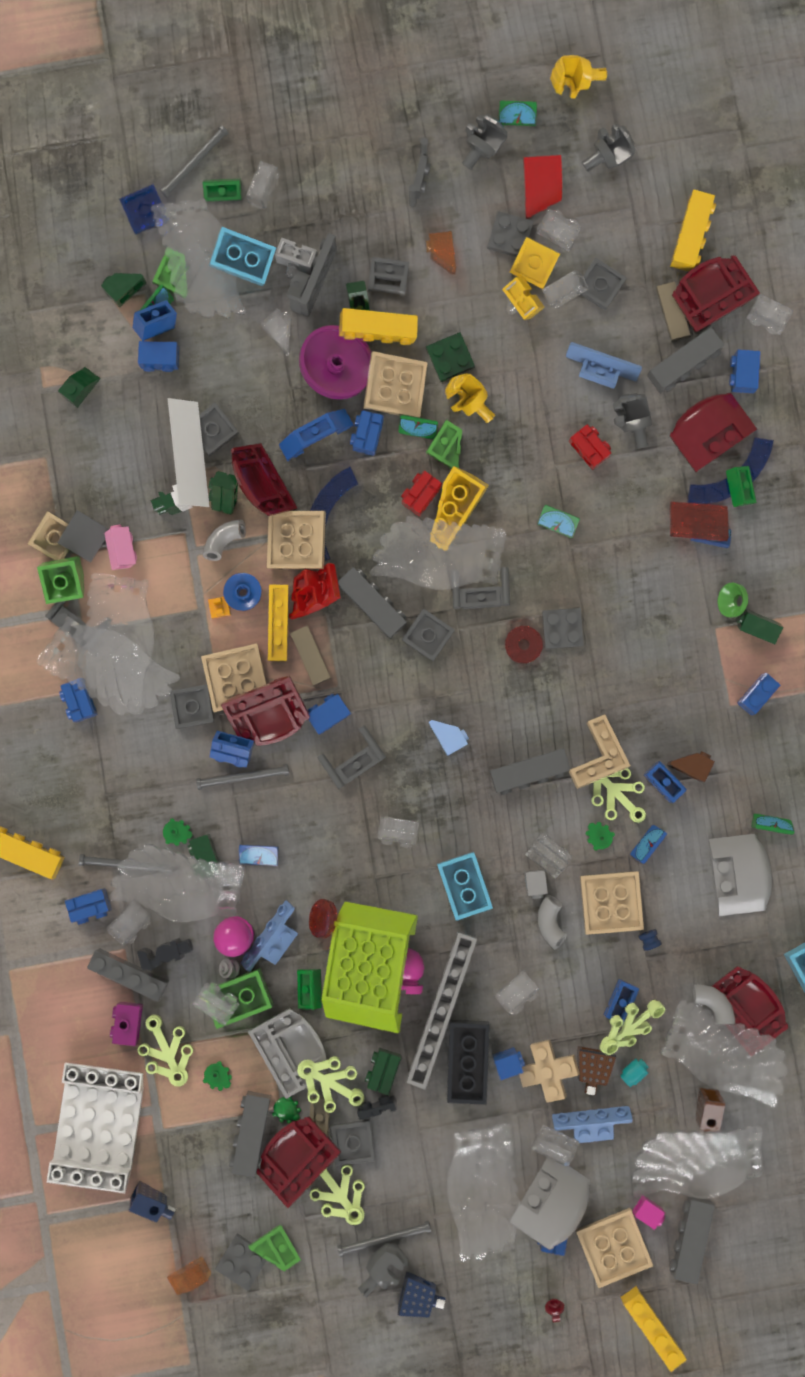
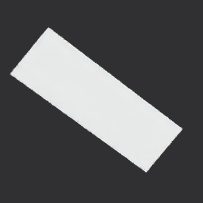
M168 398L179 505L209 507L198 402Z

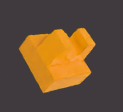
M224 596L208 599L212 619L231 615L230 607L225 601Z

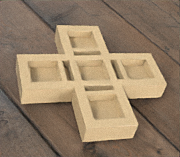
M551 1040L532 1043L530 1047L535 1063L522 1067L523 1073L519 1074L522 1086L528 1087L541 1084L547 1103L565 1099L567 1096L562 1079L580 1074L575 1056L569 1055L555 1058Z

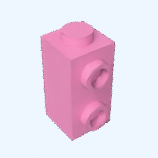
M121 525L111 526L104 533L112 570L130 568L136 564L137 560L136 552L132 546L133 535L129 531V527H122Z

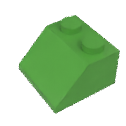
M80 556L43 562L37 567L46 604L84 597V573Z

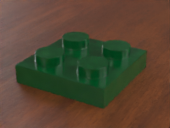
M461 332L426 346V351L440 382L475 368Z

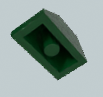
M114 273L112 276L104 279L101 287L120 308L147 282L142 274Z
M365 281L346 283L350 309L370 311Z
M84 367L69 376L58 392L63 398L78 408L99 382L100 377Z

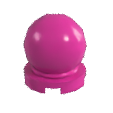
M231 916L224 919L216 926L213 933V942L216 949L227 957H237L244 954L254 941L252 925L240 916Z
M411 948L407 950L401 990H406V994H421L423 985L419 984L418 981L424 973V962L420 954Z

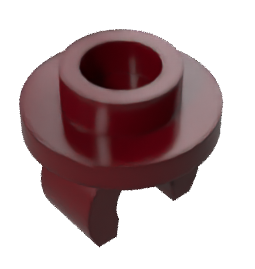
M551 1299L545 1304V1311L552 1316V1322H560V1314L565 1310L564 1303L558 1299Z

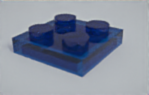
M154 184L119 199L135 235L169 221Z

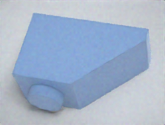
M434 720L428 722L447 756L468 744L467 740L469 738L464 729L460 731L459 727Z

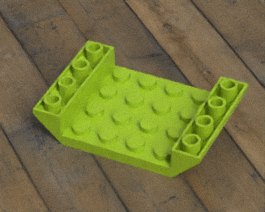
M344 902L334 921L324 981L322 1003L326 1018L394 1033L400 1032L402 1013L398 1012L409 937L410 935H415L418 915Z

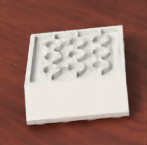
M65 1062L62 1083H65L54 1157L49 1163L47 1182L125 1193L133 1165L144 1090L143 1073Z

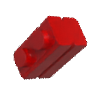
M586 424L571 436L568 442L591 470H594L612 454L610 451L611 447L606 441H601L598 437L599 432L594 426L590 427Z
M423 471L422 474L418 473L412 481L414 485L411 489L406 488L401 495V498H403L402 505L419 517L442 488V483L426 471Z

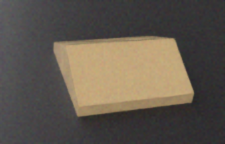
M47 511L27 544L53 560L64 559L69 550L57 542L68 526V523Z

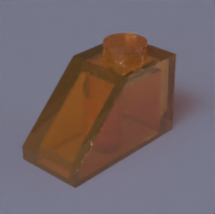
M452 231L429 234V241H426V251L430 252L431 259L450 274H456Z
M201 1256L167 1278L178 1295L190 1292L207 1282L211 1272Z

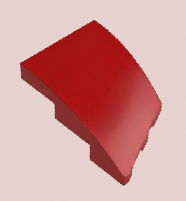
M561 155L523 158L526 219H530L538 212L544 211L549 206L562 201Z
M328 563L324 566V569L319 571L304 569L294 577L291 601L294 604L292 613H289V619H297L314 613L341 598L335 564Z

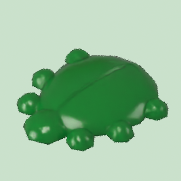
M171 818L170 822L163 828L165 843L170 844L171 842L175 846H178L179 842L186 844L187 839L192 837V832L188 831L190 826H184L183 820L178 822Z
M597 822L596 825L589 823V831L585 833L590 837L587 842L592 843L595 851L608 848L615 836L614 832L608 830L609 826L605 825L603 827L601 822Z
M218 1061L206 1068L203 1083H208L211 1089L218 1087V1090L222 1091L223 1087L227 1089L231 1086L229 1080L232 1079V1075H228L229 1068H224L222 1062Z
M292 1096L287 1099L282 1097L274 1105L272 1116H277L281 1123L287 1120V1123L290 1124L292 1120L297 1121L300 1118L298 1113L301 1112V1108H297L298 1101H293L291 1099Z

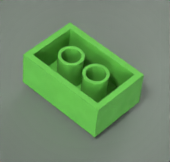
M260 968L203 991L216 1029L270 1009L274 1005Z

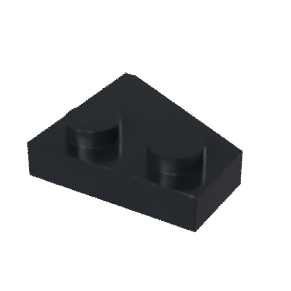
M384 1095L378 1098L379 1101L371 1103V1101L361 1104L357 1110L359 1119L363 1120L378 1116L383 1111L389 1109L390 1112L396 1111L397 1101L395 1096Z

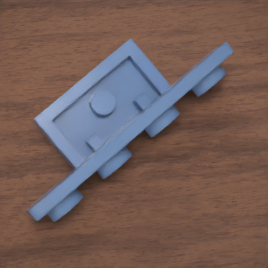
M573 342L570 343L566 354L567 358L583 363L579 377L613 389L619 376L637 381L642 370V366Z
M287 900L278 907L277 913L266 924L262 934L255 939L254 945L249 952L243 956L241 964L247 971L250 972L260 957L276 965L297 936L296 930L285 924L295 910L293 905Z
M629 1106L552 1114L555 1131L573 1129L576 1144L613 1140V1125L631 1123L632 1115Z

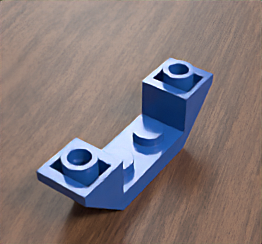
M345 409L329 412L294 430L278 445L287 461L303 454L304 448L334 432L338 435L353 427L354 424Z

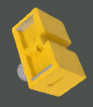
M524 277L514 278L502 289L511 301L506 306V312L510 315L518 311L522 318L527 320L533 318L545 308L537 295H531L529 291L532 288Z

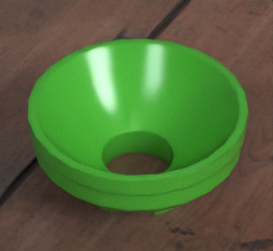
M738 583L726 584L718 595V608L722 615L730 618L740 616L745 611L749 602L746 589ZM739 596L742 597V604L740 606L737 605Z

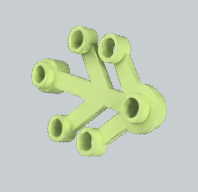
M628 768L624 769L628 772L627 777L622 776V771L607 777H620L621 779H628L631 776V771ZM607 777L593 782L591 802L594 806H601L604 801L601 796V783L607 788L606 819L614 820L617 817L615 798L630 812L629 817L633 822L639 823L645 819L646 813L644 809L635 807L621 792L634 791L635 793H642L645 789L642 782H635L634 784L612 783ZM636 784L641 785L642 789L640 791H636ZM595 797H599L601 799V802L599 804H595ZM613 811L614 817L609 818L608 812ZM637 811L641 812L639 819L635 817Z
M652 1000L647 1005L648 1010L634 1020L635 1015L639 1012V1008L635 1003L628 1004L625 1008L628 1015L624 1024L619 1015H615L610 1019L612 1028L609 1035L601 1041L600 1050L607 1055H611L619 1047L633 1046L637 1041L634 1035H646L652 1030L651 1025L645 1020L650 1016L653 1018L661 1017L665 1012V1007L660 1001Z
M153 1014L147 1018L146 1027L153 1031L162 1051L143 1043L138 1047V1054L140 1056L149 1055L166 1061L170 1069L159 1066L155 1061H150L146 1065V1071L149 1074L158 1073L166 1076L172 1085L182 1086L188 1080V1072L185 1068L194 1048L191 1044H185L181 1049V1060L177 1064L175 1055L181 1038L185 1035V1029L182 1026H178L173 1030L174 1037L169 1047L160 1028L162 1018L159 1015ZM151 1020L156 1021L157 1025L155 1027L150 1025ZM177 1029L182 1030L183 1034L181 1036L176 1034ZM142 1046L147 1048L146 1053L141 1052ZM185 1047H189L191 1049V1052L189 1054L184 1052ZM150 1064L155 1065L154 1071L149 1069ZM175 1074H180L181 1080L175 1079Z
M333 1056L329 1060L317 1063L308 1059L303 1060L299 1063L297 1071L298 1075L306 1080L308 1088L307 1097L310 1103H316L319 1100V1093L315 1090L313 1078L321 1083L325 1100L324 1109L328 1113H332L336 1109L330 1088L347 1097L353 1106H360L364 1102L362 1090L358 1088L350 1090L335 1081L343 1078L355 1079L357 1076L355 1067L348 1066L344 1070L323 1074L319 1071L327 1068L332 1070L340 1068L341 1063L338 1057ZM337 1061L338 1064L336 1066H332L331 1062ZM310 1068L311 1071L309 1073H305L304 1069ZM353 1070L354 1074L348 1075V1071ZM311 1094H316L317 1097L314 1098V1099H311V1098H310V1095H311ZM359 1096L360 1100L354 1101V1097ZM332 1103L333 1107L327 1108V1104Z
M350 1164L342 1166L341 1188L326 1168L320 1176L333 1193L323 1192L315 1187L310 1191L311 1200L339 1202L345 1209L333 1208L331 1204L326 1203L322 1206V1215L324 1217H343L351 1225L360 1224L364 1219V1210L360 1206L361 1194L365 1187L364 1182L360 1179L354 1181L353 1190L355 1192L353 1203H351L347 1198L353 1167ZM348 1167L351 1171L350 1173H345L343 1169ZM357 1183H360L362 1185V1188L356 1189L355 1185ZM317 1191L319 1196L313 1197L312 1193ZM329 1207L331 1212L325 1213L324 1208ZM353 1211L358 1212V1216L353 1217L351 1213Z

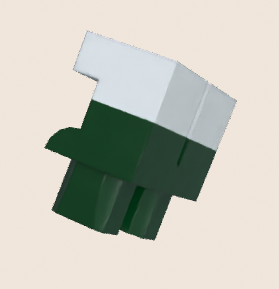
M177 484L172 486L174 492L167 495L163 492H158L160 497L150 500L154 511L158 512L159 515L168 512L172 516L192 508L191 505H179Z

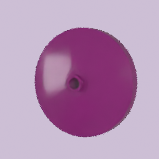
M324 326L314 330L305 339L299 353V367L307 384L317 393L331 399H348L358 395L366 388L372 352L363 338L347 340L339 336V326Z

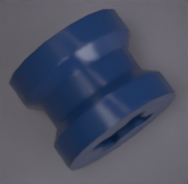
M656 929L638 935L639 940L643 942L644 951L662 945L661 940L657 938L658 932Z

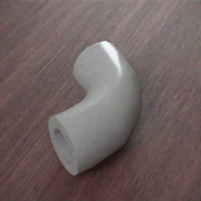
M234 520L216 528L207 538L203 549V557L211 561L220 560L223 549L228 543L245 537L246 527L244 521Z
M547 894L538 910V926L542 937L553 949H557L567 937V934L561 930L557 922V915L562 907V903L555 897Z
M693 985L694 1004H703L710 1007L714 1012L716 1024H735L732 1004L722 992L712 986Z

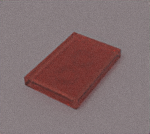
M670 502V537L727 541L729 538L728 506Z

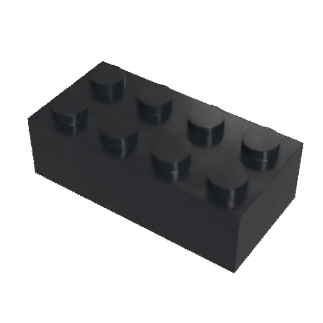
M450 1020L447 1103L487 1105L490 1029L488 1021Z

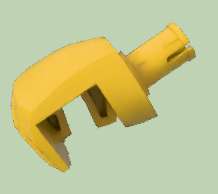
M567 55L557 60L550 80L556 93L562 95L564 85H567L570 88V98L575 99L580 90L589 89L591 81H605L607 79L606 68H592L590 61L584 57Z
M466 373L453 377L445 388L447 399L455 394L460 396L459 401L451 407L453 412L463 410L467 416L476 412L486 423L493 419L495 414L484 404L488 397L487 391L479 380L473 375Z

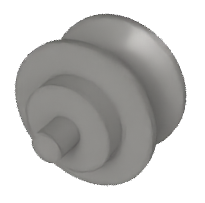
M223 959L219 965L220 975L223 978L229 977L231 979L237 977L240 968L238 961L235 959Z

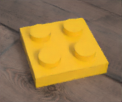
M526 237L509 273L517 277H524L527 282L543 289L560 253Z

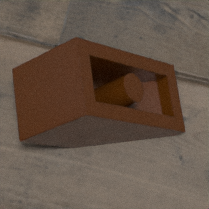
M701 751L700 754L693 753L669 761L667 766L699 782H705L715 761L710 759L711 756Z

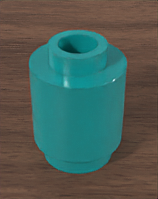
M635 1058L622 1070L623 1073L620 1077L629 1087L636 1086L649 1074L647 1070L649 1066L642 1058L640 1060Z

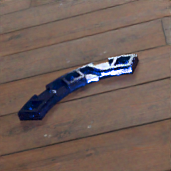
M753 439L750 453L742 465L749 466L752 482L759 476L767 463L774 440ZM727 478L720 482L706 485L690 484L687 504L705 505L731 498Z
M351 467L335 475L321 489L310 510L326 512L324 562L330 560L326 546V526L329 515L336 502L347 491L358 485Z

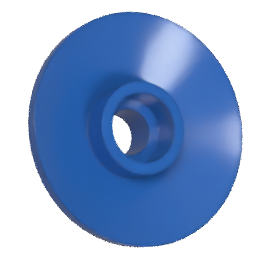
M237 573L226 581L223 595L230 607L238 611H247L258 604L262 595V589L254 576L248 573ZM246 590L247 594L245 596H241L240 591Z

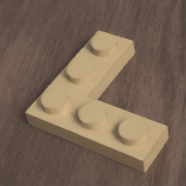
M606 715L587 722L602 757L569 771L577 789L630 767Z

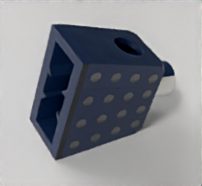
M141 1181L135 1187L129 1202L130 1212L154 1222H158L161 1216L171 1220L175 1212V1208L167 1205V1196Z
M406 1271L397 1315L428 1318L430 1317L432 1307L443 1310L445 1297L435 1295V1283Z

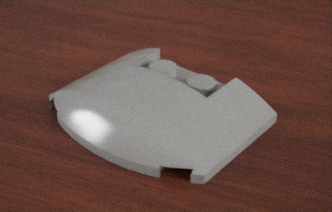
M755 834L708 839L718 916L765 911L767 908L766 905L770 899L772 889L771 866L766 850Z
M290 1008L248 1031L285 1099L307 1088L306 1080L301 1078L297 1071L301 1061L308 1059L317 1063L327 1060L323 1044L315 1029L303 1016ZM310 1068L304 1069L305 1073H309L311 1071ZM326 1069L319 1071L323 1074H327Z
M549 1153L509 1223L548 1250L553 1249V1246L565 1241L580 1223L589 1201L590 1180Z

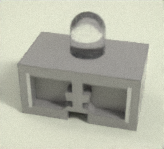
M281 237L275 258L277 263L287 266L285 274L288 278L292 279L298 271L311 275L314 268L312 264L318 253L316 249L304 245L299 248L296 242Z

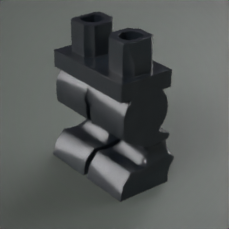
M176 938L171 942L158 946L155 956L152 955V950L149 948H141L137 951L142 970L151 971L164 962H170L173 959L175 961L181 960L185 957L184 954L194 949L191 939L180 941V938Z

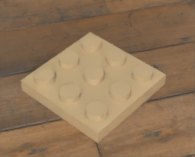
M373 351L370 358L363 409L420 418L428 362Z
M289 511L269 516L267 568L324 569L326 512Z
M258 644L201 656L214 713L224 711L221 704L230 698L267 684Z
M639 871L580 876L586 935L644 930Z
M630 1208L576 1229L598 1288L653 1266Z

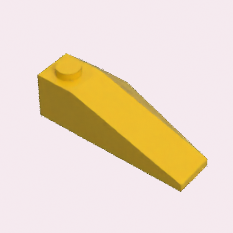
M453 466L443 483V490L430 542L447 551L489 485L476 476Z

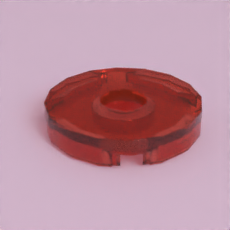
M530 626L514 628L505 639L507 655L511 660L519 664L533 662L539 657L543 649L541 635ZM527 640L529 648L526 650L520 649L518 646L519 641Z
M319 899L311 908L309 928L312 935L317 938H327L335 930L333 925L334 921H337L338 915L335 904L332 901Z

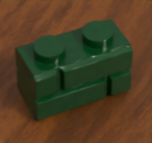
M218 471L214 478H210L208 488L211 489L208 496L209 501H211V509L231 515L237 504L238 483L235 475H227V473Z
M380 1047L378 1052L374 1051L371 1063L374 1065L372 1071L368 1070L365 1082H368V1089L386 1095L390 1094L401 1060V1054Z

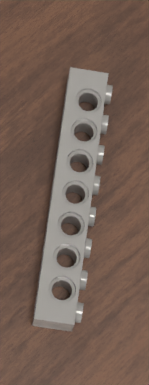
M457 931L407 1076L408 1084L426 1089L477 941L475 936Z

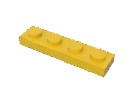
M269 584L268 661H287L289 585Z

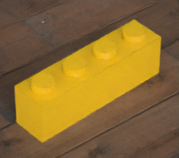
M693 189L670 267L689 272L699 265L701 256L698 254L700 249L703 250L706 238H703L704 233L708 232L711 221L708 220L709 215H713L716 203L713 202L715 195Z
M343 308L340 313L339 336L347 340L363 338L367 342L381 340L383 343H392L394 341L400 342L402 345H411L417 339L418 316Z
M0 826V858L49 879L56 878L65 858L60 855V851L53 848L47 850L43 848L42 843L34 840L28 842L25 840V836L18 833L12 835L7 833L8 829Z
M637 1286L620 1297L625 1308L671 1372L687 1361L683 1351Z

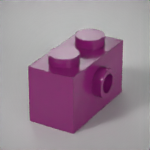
M119 1002L117 1006H114L112 1018H115V1022L110 1030V1038H113L112 1044L136 1046L139 1043L143 1004Z

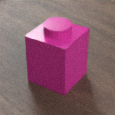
M644 1195L641 1196L632 1210L636 1218L654 1230L657 1226H661L665 1219L663 1208Z

